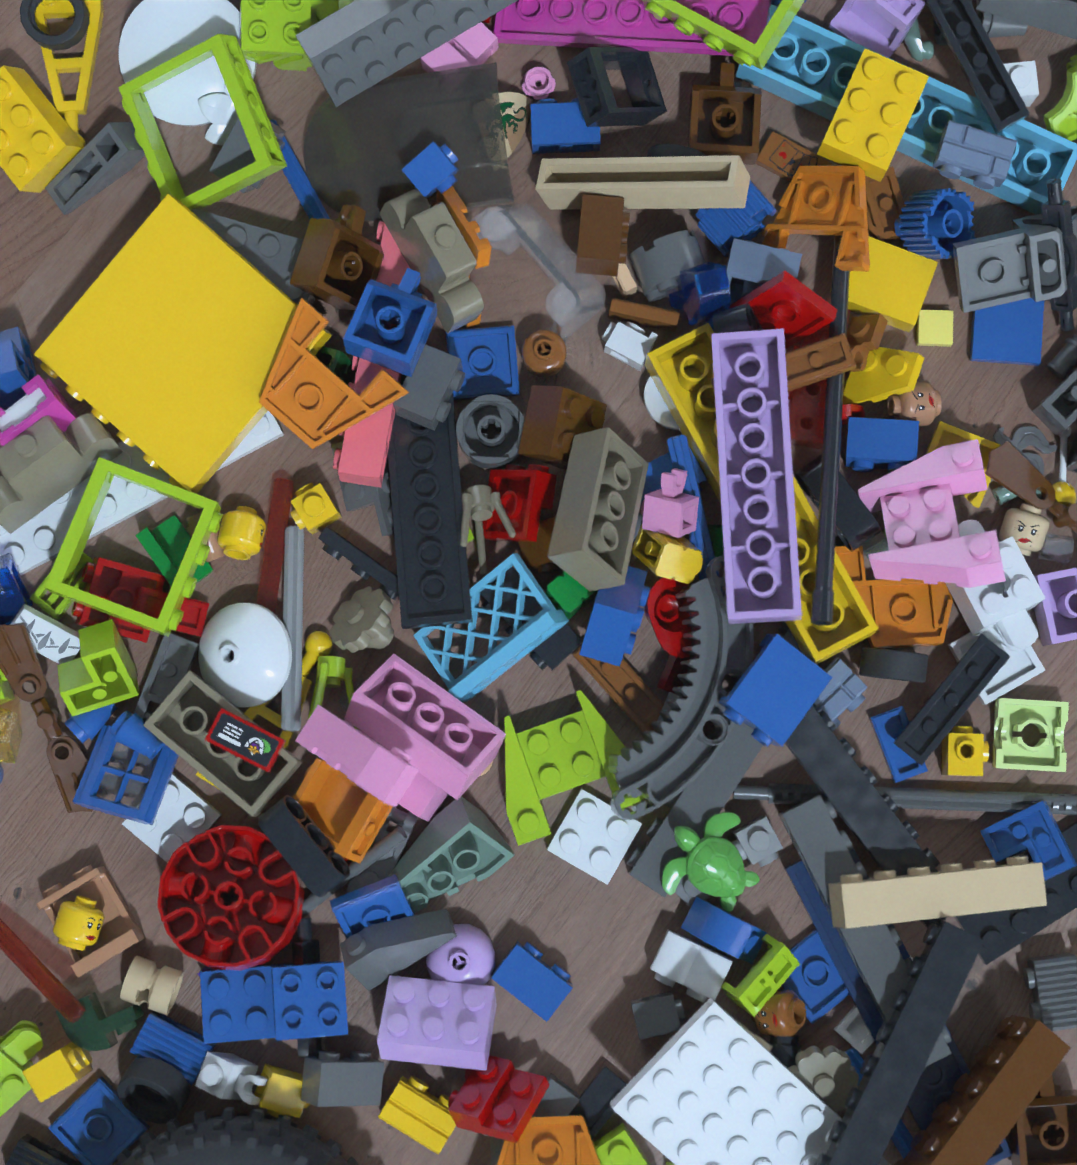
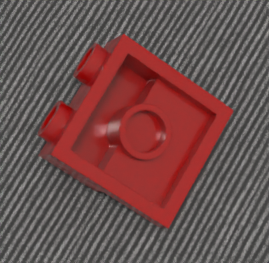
M506 464L505 470H490L488 486L492 488V493H500L501 504L516 536L513 538L509 536L496 509H494L492 517L483 521L484 539L536 542L541 510H552L557 475L548 473L549 467L529 464L528 470H526V467Z
M94 557L93 563L86 562L81 577V582L87 583L85 592L132 610L135 609L140 587L162 592L165 581L163 575L101 557ZM74 601L71 614L77 616L76 624L89 627L112 619L120 636L147 643L150 630Z
M489 1055L487 1071L466 1068L465 1082L460 1091L454 1090L449 1096L448 1111L458 1128L517 1143L547 1091L549 1083L545 1076L515 1069L511 1060Z

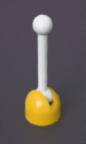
M1070 427L1058 434L1061 437L1059 481L1052 485L1055 490V499L1066 506L1076 503L1075 489L1066 482L1067 440L1071 434Z

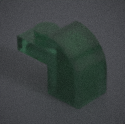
M95 992L55 1011L68 1038L77 1046L90 1051H101L113 1047L118 1043L113 1030H116L119 1036L137 1027L135 1020L144 1015L140 1005L133 1004L106 1017Z

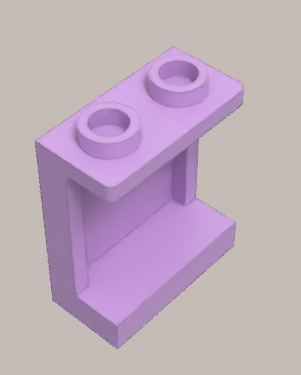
M846 0L842 9L830 22L829 28L844 38L890 58L901 45L926 2L924 0Z

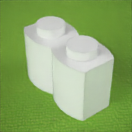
M668 929L650 969L656 972L654 979L670 987H673L675 982L688 987L687 995L705 1003L707 997H711L713 1000L716 999L733 961Z

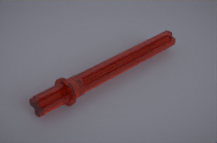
M275 478L273 481L256 604L269 609L274 614L276 613L284 557L285 528L288 527L294 486L293 481L285 478Z
M0 918V949L68 1022L75 1023L84 1015L85 1007Z

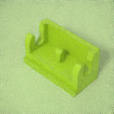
M768 934L761 939L768 944L767 952L755 966L753 965L750 968L748 974L736 988L727 982H724L720 987L727 992L726 996L753 1017L757 1015L765 1003L800 964L785 944Z

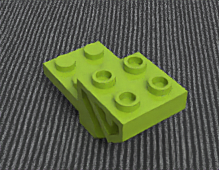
M240 0V48L244 58L258 64L273 61L274 66L280 70L306 71L307 67L312 66L295 35L338 11L339 0Z

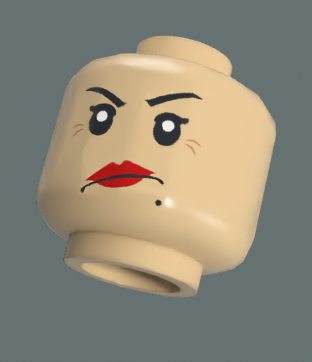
M1022 503L1020 509L1010 508L1007 510L999 533V539L1003 541L1013 536L1021 553L1030 556L1032 551L1037 552L1042 549L1049 528V520L1040 515L1041 509Z

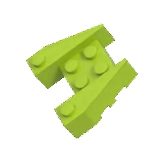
M581 690L575 692L581 711L516 734L510 715L505 717L506 813L518 846L552 834L540 802L541 799L606 777L612 795L619 789L614 773H610L608 768L609 755H621V749L626 747ZM625 794V801L620 804V807L622 809L641 801L642 798L640 796L631 798Z

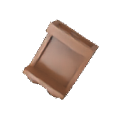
M90 864L72 875L75 881L65 887L62 886L61 882L50 887L42 893L45 899L36 904L39 910H45L53 926L61 903L75 901L76 895L96 900L95 908L100 909L104 913L105 919L98 941L94 945L86 946L84 951L66 947L75 962L71 967L77 978L145 939L104 866L93 869Z

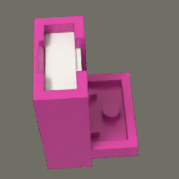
M38 374L22 386L27 395L6 411L0 406V444L2 446L6 445L44 416L49 415L62 431H66L70 423L78 418L79 415L70 406L56 385L49 378L44 380Z

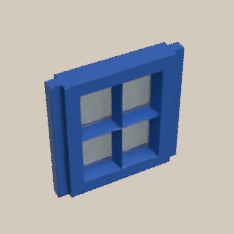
M104 725L91 753L73 803L142 824L153 825L179 755L164 743L161 751L150 760L147 756L114 740L115 736L110 733L112 726Z

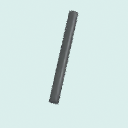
M398 826L368 850L361 864L354 861L348 865L350 876L324 897H318L313 893L306 897L303 901L302 918L406 839L405 831Z

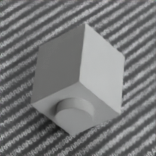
M760 816L732 832L736 840L731 843L739 851L742 860L746 859L751 865L758 862L760 867L765 866L779 857L776 852L783 849L765 816Z

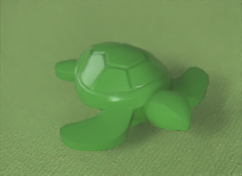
M722 812L710 816L705 821L702 839L699 838V835L693 829L687 826L675 827V841L682 850L688 853L687 856L670 859L663 868L661 883L668 895L675 893L681 878L687 874L690 883L697 890L719 897L721 907L725 911L731 912L737 902L735 896L742 894L745 886L752 887L759 883L760 879L757 873L745 871L742 857L737 848L729 840L722 838L724 832L739 825L741 822L736 814Z

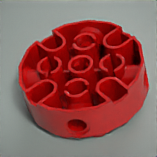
M220 825L194 836L189 842H185L173 852L160 877L157 907L166 933L183 954L214 970L242 971L269 962L290 943L302 919L304 888L300 877L265 834L249 826ZM235 890V894L239 896L238 901L232 902L229 906L224 898L226 895L232 896Z

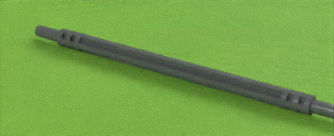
M768 783V786L737 785L733 792V799L767 800L768 804L795 805L813 795H820L822 800L826 799V797L817 785ZM875 787L880 795L886 792L897 807L903 809L1018 813L1034 804L1046 801L1052 814L1077 815V794Z

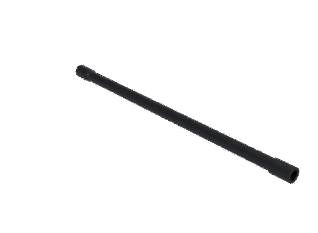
M834 235L831 305L837 309L835 320L829 323V338L842 333L847 334L850 271H841L835 266L842 238L840 235ZM844 373L826 378L815 586L812 592L811 623L823 626L832 625L833 571Z

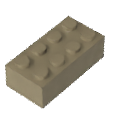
M609 427L574 435L547 556L589 591L625 584L649 464Z
M189 670L143 726L249 815L258 817L303 762L283 746L270 773L204 740L221 708L256 726L258 725L200 676Z

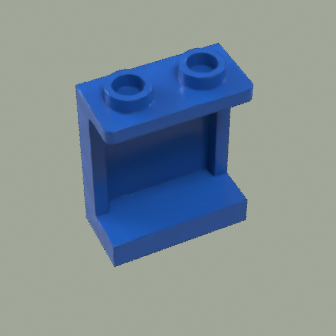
M767 634L759 644L762 650L727 697L722 696L718 703L725 708L723 714L739 726L743 722L753 730L750 735L766 747L770 744L783 746L830 682L832 676L778 634Z

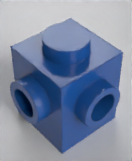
M433 141L401 170L421 194L429 198L437 190L441 194L444 193L457 181L454 175L460 170L454 163L459 159L446 143L439 147Z

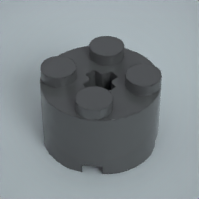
M682 230L653 240L654 245L649 247L648 251L645 252L643 246H641L629 255L643 294L647 297L648 302H654L668 295L667 291L675 288L678 289L679 293L693 289L698 286L697 281L709 276V269L693 230L688 233V230Z
M483 395L472 400L459 414L456 424L459 446L467 460L485 469H499L505 467L506 464L515 462L520 456L518 451L525 421L521 411L514 403L500 395ZM490 425L496 426V431L501 432V434H496L494 439H488L487 434L482 433L483 431H488Z

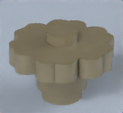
M371 586L356 591L351 600L341 604L339 611L333 617V621L336 624L329 632L332 642L342 650L348 649L352 653L366 647L374 648L375 650L385 648L394 636V629L391 627L390 618L387 615L393 608L390 597L381 589L374 590Z
M832 1045L827 1046L823 1051L817 1046H810L805 1051L799 1052L795 1057L796 1065L790 1066L788 1069L835 1113L846 1108L844 1104L847 1095L852 1087L858 1088L857 1083L859 1079L858 1073L851 1065L848 1055Z

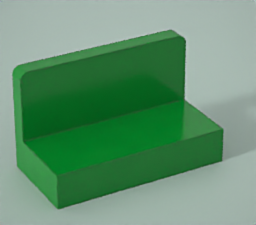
M171 516L153 530L146 527L135 535L170 586L173 584L191 540V536L176 516ZM205 562L203 566H197L193 578L197 579V583L213 572L210 563Z

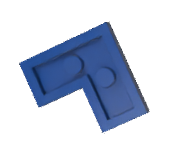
M1046 801L1034 804L980 831L996 863H1001L1007 857H1013L1028 850L1034 862H1042L1044 880H1048L1077 866Z

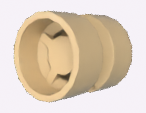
M137 955L126 974L120 999L138 1006L146 1002L150 1010L169 1015L178 996L184 971L167 965L159 969L155 961Z

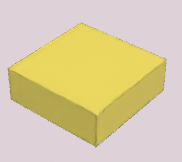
M920 310L917 318L916 346L951 347L953 345V311Z

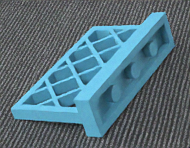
M518 553L510 555L470 588L473 622L468 624V630L455 628L454 624L423 627L413 635L449 690L447 692L461 702L471 700L569 622L562 610L555 609ZM513 565L520 574L519 589L504 587L505 573ZM497 579L496 585L491 584ZM485 588L495 590L493 609L479 607L480 592ZM503 591L518 594L516 613L501 611ZM526 595L535 597L543 608L534 617L523 615ZM478 612L492 614L490 634L476 631ZM500 616L515 619L513 634L509 637L498 635ZM522 620L528 621L522 626ZM435 629L445 631L443 650L434 648L427 638V635ZM453 632L467 635L465 654L451 651ZM475 637L489 639L488 654L484 657L473 656ZM497 641H502V643H500V644L496 647ZM450 657L464 659L463 673L457 679H454L449 671ZM472 661H476L477 663L471 667Z

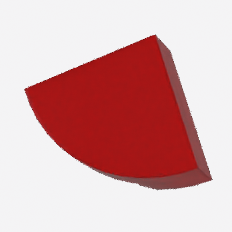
M843 404L841 426L848 425L849 417L865 418L864 407L856 404Z

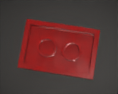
M787 271L781 272L725 308L729 309L747 303L750 304L763 330L784 329L785 349L834 321L837 314L835 307Z

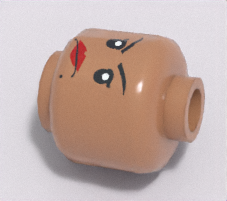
M916 382L914 391L889 396L887 399V410L890 416H894L895 420L919 421V426H928L941 412V396L939 391L934 389L929 382Z

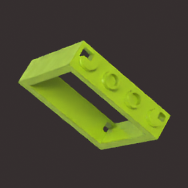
M674 0L642 1L645 6L644 9L652 13L654 18L662 20L665 17L674 22V27L683 34L691 36L694 33L704 38L703 42L717 52H721L724 49L733 54V59L742 66L743 64L749 67L753 65L762 70L805 0H782L755 44Z
M218 33L118 87L122 96V106L131 118L135 128L136 141L143 148L148 161V171L157 183L161 193V201L167 194H170L180 200L191 211L192 208L201 210L287 167L236 36ZM214 56L256 162L185 197L144 93Z
M99 457L44 588L61 597L169 637L171 630L176 631L179 622L181 623L184 611H181L180 608L184 598H190L194 592L197 579L193 578L197 566H203L207 560L210 546L206 544L211 532L216 534L220 528V521L223 516L220 513L221 507L214 500ZM114 476L203 510L158 619L69 585Z

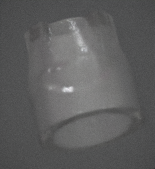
M1047 532L1043 547L1039 550V558L1067 565L1073 553L1074 538Z

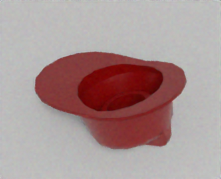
M662 577L655 582L649 591L644 607L645 616L652 625L658 642L667 653L679 658L690 657V655L682 651V648L691 645V641L683 638V634L691 631V627L682 624V621L689 617V613L682 612L679 609L686 603V599L676 598V594L683 586L688 584L675 581L673 578L667 579Z

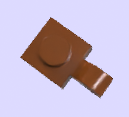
M881 313L852 317L846 334L856 363V368L850 370L851 372L863 371L867 364L869 350H877L879 348L888 322Z

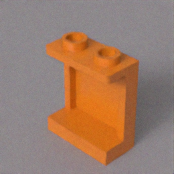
M319 757L307 768L302 784L296 794L292 796L335 847V852L361 864L393 806L384 803L347 778L346 774L334 769Z

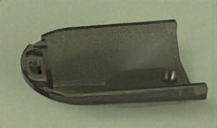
M497 63L383 79L337 107L329 97L312 117L304 140L305 169L316 193L329 207L340 213L343 205H356L366 211L364 221H383L379 213L384 203L416 188L401 169L434 141L439 147L446 143L459 159L454 164L460 171L454 175L457 181L452 186L467 207V210L515 203L499 97ZM437 191L427 198L430 208L433 207V202H436Z

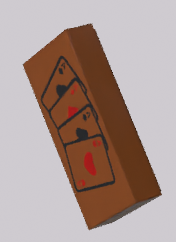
M774 131L770 134L755 164L791 182L799 166L832 165L830 161Z

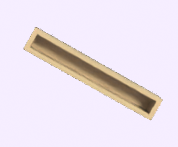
M739 155L542 159L536 191L550 210L581 209L583 194L624 198V209L745 208L750 175Z
M1028 856L1007 857V864L996 865L995 859L974 861V868L963 869L962 863L942 864L941 871L930 872L929 867L907 868L908 875L896 876V870L874 872L875 879L862 880V874L840 876L841 882L828 884L833 927L847 929L1047 906L1042 862H1028Z

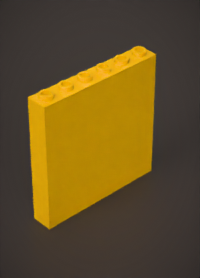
M167 194L37 349L34 355L42 361L39 366L44 372L54 379L59 376L68 384L65 390L80 402L85 399L94 407L91 413L106 425L109 422L112 423L119 430L117 436L130 447H134V445L139 447L145 453L142 458L156 470L160 468L165 470L171 476L168 481L172 485L198 493L268 411L259 403V400L298 304L180 200ZM324 328L307 349L313 355H316L332 334Z

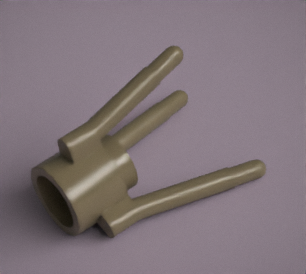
M474 485L466 489L465 493L462 494L463 514L460 545L462 547L467 545L471 515L472 519L475 520L481 576H486V553L482 521L491 518L492 512L496 509L509 536L513 538L516 536V533L501 504L500 493H492V488L487 485Z

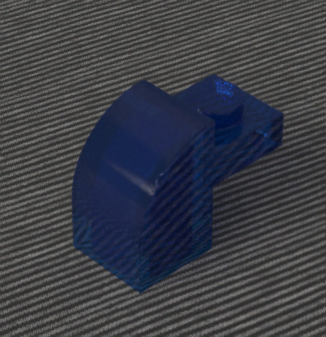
M707 262L679 271L681 274L682 290L670 293L669 298L671 307L685 311V314L688 316L689 325L710 320L714 312L730 308L731 294L725 265Z

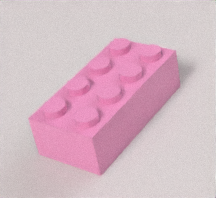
M395 654L353 693L344 718L389 751L395 746L410 755L412 759L409 764L417 768L420 774L456 800L463 795L495 759L506 736V733Z

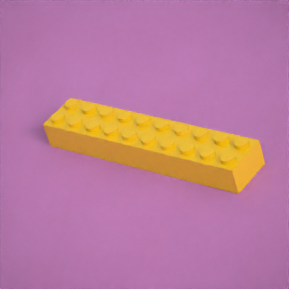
M707 323L647 353L645 367L681 433L687 436L689 446L721 504L715 392L710 380L714 378L711 334L715 333L710 324ZM793 475L802 617L801 620L785 622L802 653L815 664H818L872 636L879 628L836 551L834 553L833 571L834 604L832 625L823 626L811 623L812 592L815 586L818 519Z

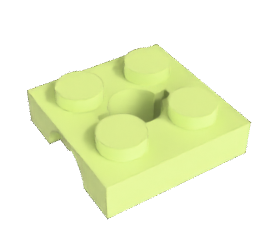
M1008 698L995 699L992 768L1066 772L1067 753L1064 749V729L1068 721L1069 702ZM1031 723L1038 727L1040 733H1046V738H1040L1035 746L1030 747L1024 743L1022 737H1012V732H1022V729Z

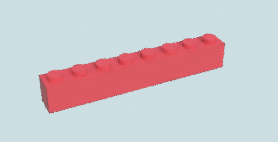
M379 221L376 241L381 242L380 246L384 252V258L376 281L391 286L392 283L399 285L406 269H410L385 223ZM392 324V326L390 327V329H388V328H385V329L391 330L392 328H397V325ZM353 356L352 370L357 372L355 382H349L348 385L360 395L382 369L400 384L402 374ZM394 402L339 434L344 437L342 449L336 448L333 469L338 470L341 482L382 488L395 417Z

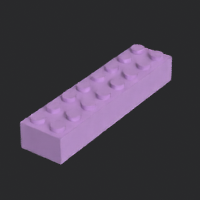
M784 329L711 334L729 624L801 620Z

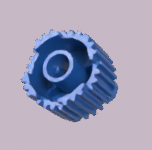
M750 180L745 208L699 209L695 216L699 219L697 226L723 256L728 257L734 238L752 241L765 227L762 223L763 219L767 215L772 217L777 210Z
M950 188L915 191L912 196L908 197L909 201H905L906 207L901 209L903 214L899 215L894 223L895 233L898 237H901V240L905 241L903 246L908 247L907 251L929 259L954 258L953 243L976 238L974 236L975 231L971 230V227L974 226V223L971 222L974 216L970 214L974 211V201L970 202L971 197L966 196V192H956L955 189Z

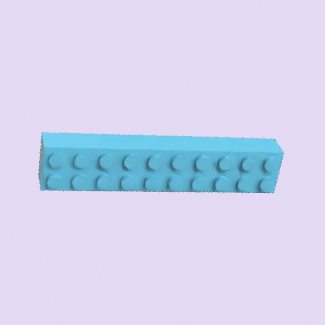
M772 4L770 8L769 21L775 13L776 9L778 8L777 6H774ZM795 16L764 68L761 70L753 65L749 67L746 64H743V66L739 64L735 77L832 121L866 47ZM929 76L896 151L933 167L942 132L949 120L990 133H996L977 98ZM1023 119L997 134L1017 140L1005 181L1000 187L994 186L993 189H979L1033 214H1041V206L1048 201L1046 181L1061 179L1063 190L1077 160V144ZM960 176L959 180L975 186L973 184L974 180Z

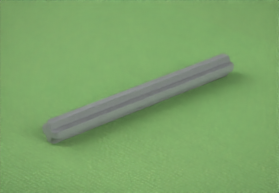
M288 526L285 528L283 625L288 632L291 642L292 663L288 678L282 687L281 728L289 732L301 729L304 530H300L298 526Z

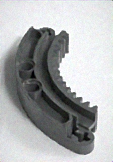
M724 555L710 560L706 568L707 578L683 586L676 594V598L686 599V603L679 609L682 612L689 613V617L684 619L682 624L691 627V631L683 634V638L691 641V645L682 648L683 652L690 655V659L680 663L688 671L677 676L684 685L682 687H673V691L678 696V699L667 700L672 710L659 713L664 722L653 721L651 725L655 732L644 731L642 733L644 741L634 740L632 741L633 748H622L621 755H609L608 768L610 773H614L619 789L612 795L610 804L612 811L619 818L637 819L659 808L683 791L714 759L734 725V722L723 714L725 708L718 703L722 696L727 697L729 695L722 687V679L726 674L730 675L735 686L753 661L754 631L753 623L729 624L727 593L726 591H721V588L726 587V579L718 577L716 571L720 569V562L725 566ZM708 720L712 721L715 726L714 736L710 739H707L703 733V726ZM625 794L631 798L638 796L642 798L641 801L632 805L633 811L631 813L628 809H621L620 804L625 801Z

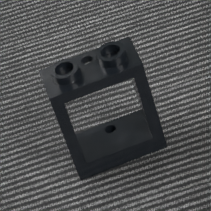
M588 47L567 62L587 127L646 125L667 112L648 51H639L632 47ZM606 70L622 71L633 107H617Z

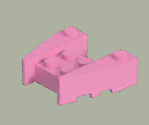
M978 439L942 446L858 489L861 501L870 512L882 511L889 551L868 554L875 579L901 581V578L924 580L925 584L938 585V582L956 583L957 587L966 588L1006 581L996 530L960 537L953 496L988 490Z
M317 705L295 740L304 748L326 761L328 765L346 774L348 779L384 803L394 807L399 804L428 822L432 821L448 796V793L420 774L417 768L409 764L412 759L410 755L395 746L389 751L361 730L355 729L354 725L346 719L343 721L320 705Z

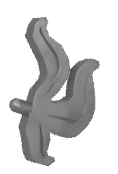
M1004 427L998 428L993 436L994 442L1002 445L1004 442L1009 441L1043 475L1045 468L1041 456L1033 453H1022V450L1032 445L1042 454H1050L1057 450V445L1051 446L1044 434L1036 427H1020L1013 434L1012 440L1003 435Z

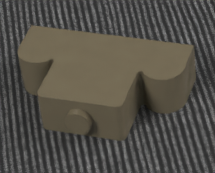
M417 188L384 203L379 214L410 269L421 273L419 285L428 301L437 304V316L447 334L476 320L483 311L484 304L478 288L469 280L468 276L476 266L477 261L445 204L441 202L430 208L427 198Z
M87 413L73 420L67 430L62 431L55 421L47 415L0 448V471L4 475L0 476V525L8 533H13L91 476L99 457L111 461L123 452L99 419L93 414Z

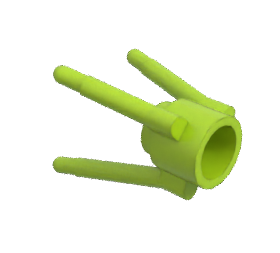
M337 656L318 657L316 683L308 720L317 705L322 706L325 687L338 688L341 687V681H344L350 704L354 693L352 682L353 668H345V658Z

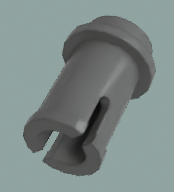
M1075 334L1072 338L1064 340L1066 345L1046 365L1051 373L1062 380L1066 378V375L1077 363V335Z

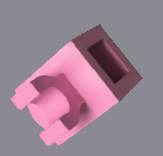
M674 468L671 470V473H661L662 488L645 494V499L641 505V514L643 516L642 529L677 538L696 531L699 497L683 493L687 479L686 470Z

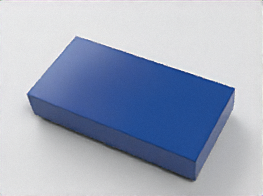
M903 706L869 717L893 783L928 771L925 762L921 766L893 744L909 723Z

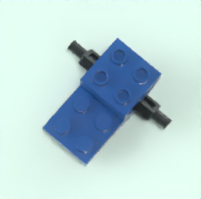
M302 918L298 925L299 941L292 942L293 963L255 966L242 971H200L204 1044L276 1038V1041L297 1039L298 1056L305 1058L318 1057L319 1051H325V1036L348 1035L344 962L320 961L319 940H312V918Z

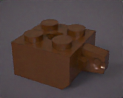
M721 63L719 82L711 81L710 86L692 85L687 147L696 149L706 156L739 155L743 164L755 165L759 154L762 92L760 88H743L742 83H734L735 64ZM720 120L728 121V128L721 127V124H719Z
M347 204L342 206L339 216L335 221L333 219L311 218L289 284L338 309L355 311L370 279L376 281L384 258L382 247L362 236L366 211L356 205Z
M1052 1074L1009 1131L1010 1149L1013 1153L1011 1155L1012 1165H1077V1090H1061V1085H1054ZM1051 1125L1054 1127V1131L1048 1132V1138H1046L1043 1132Z

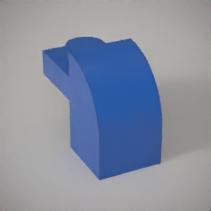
M697 896L681 926L682 929L706 943L750 964H753L763 944L761 939L768 934L764 930Z

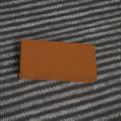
M614 298L611 301L608 318L675 332L680 314L671 310Z

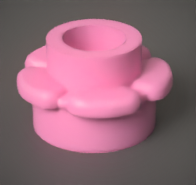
M544 67L529 69L523 76L524 83L522 84V89L528 97L532 96L535 100L548 98L549 93L555 89V79L551 76V72ZM540 81L542 85L538 87L535 83Z

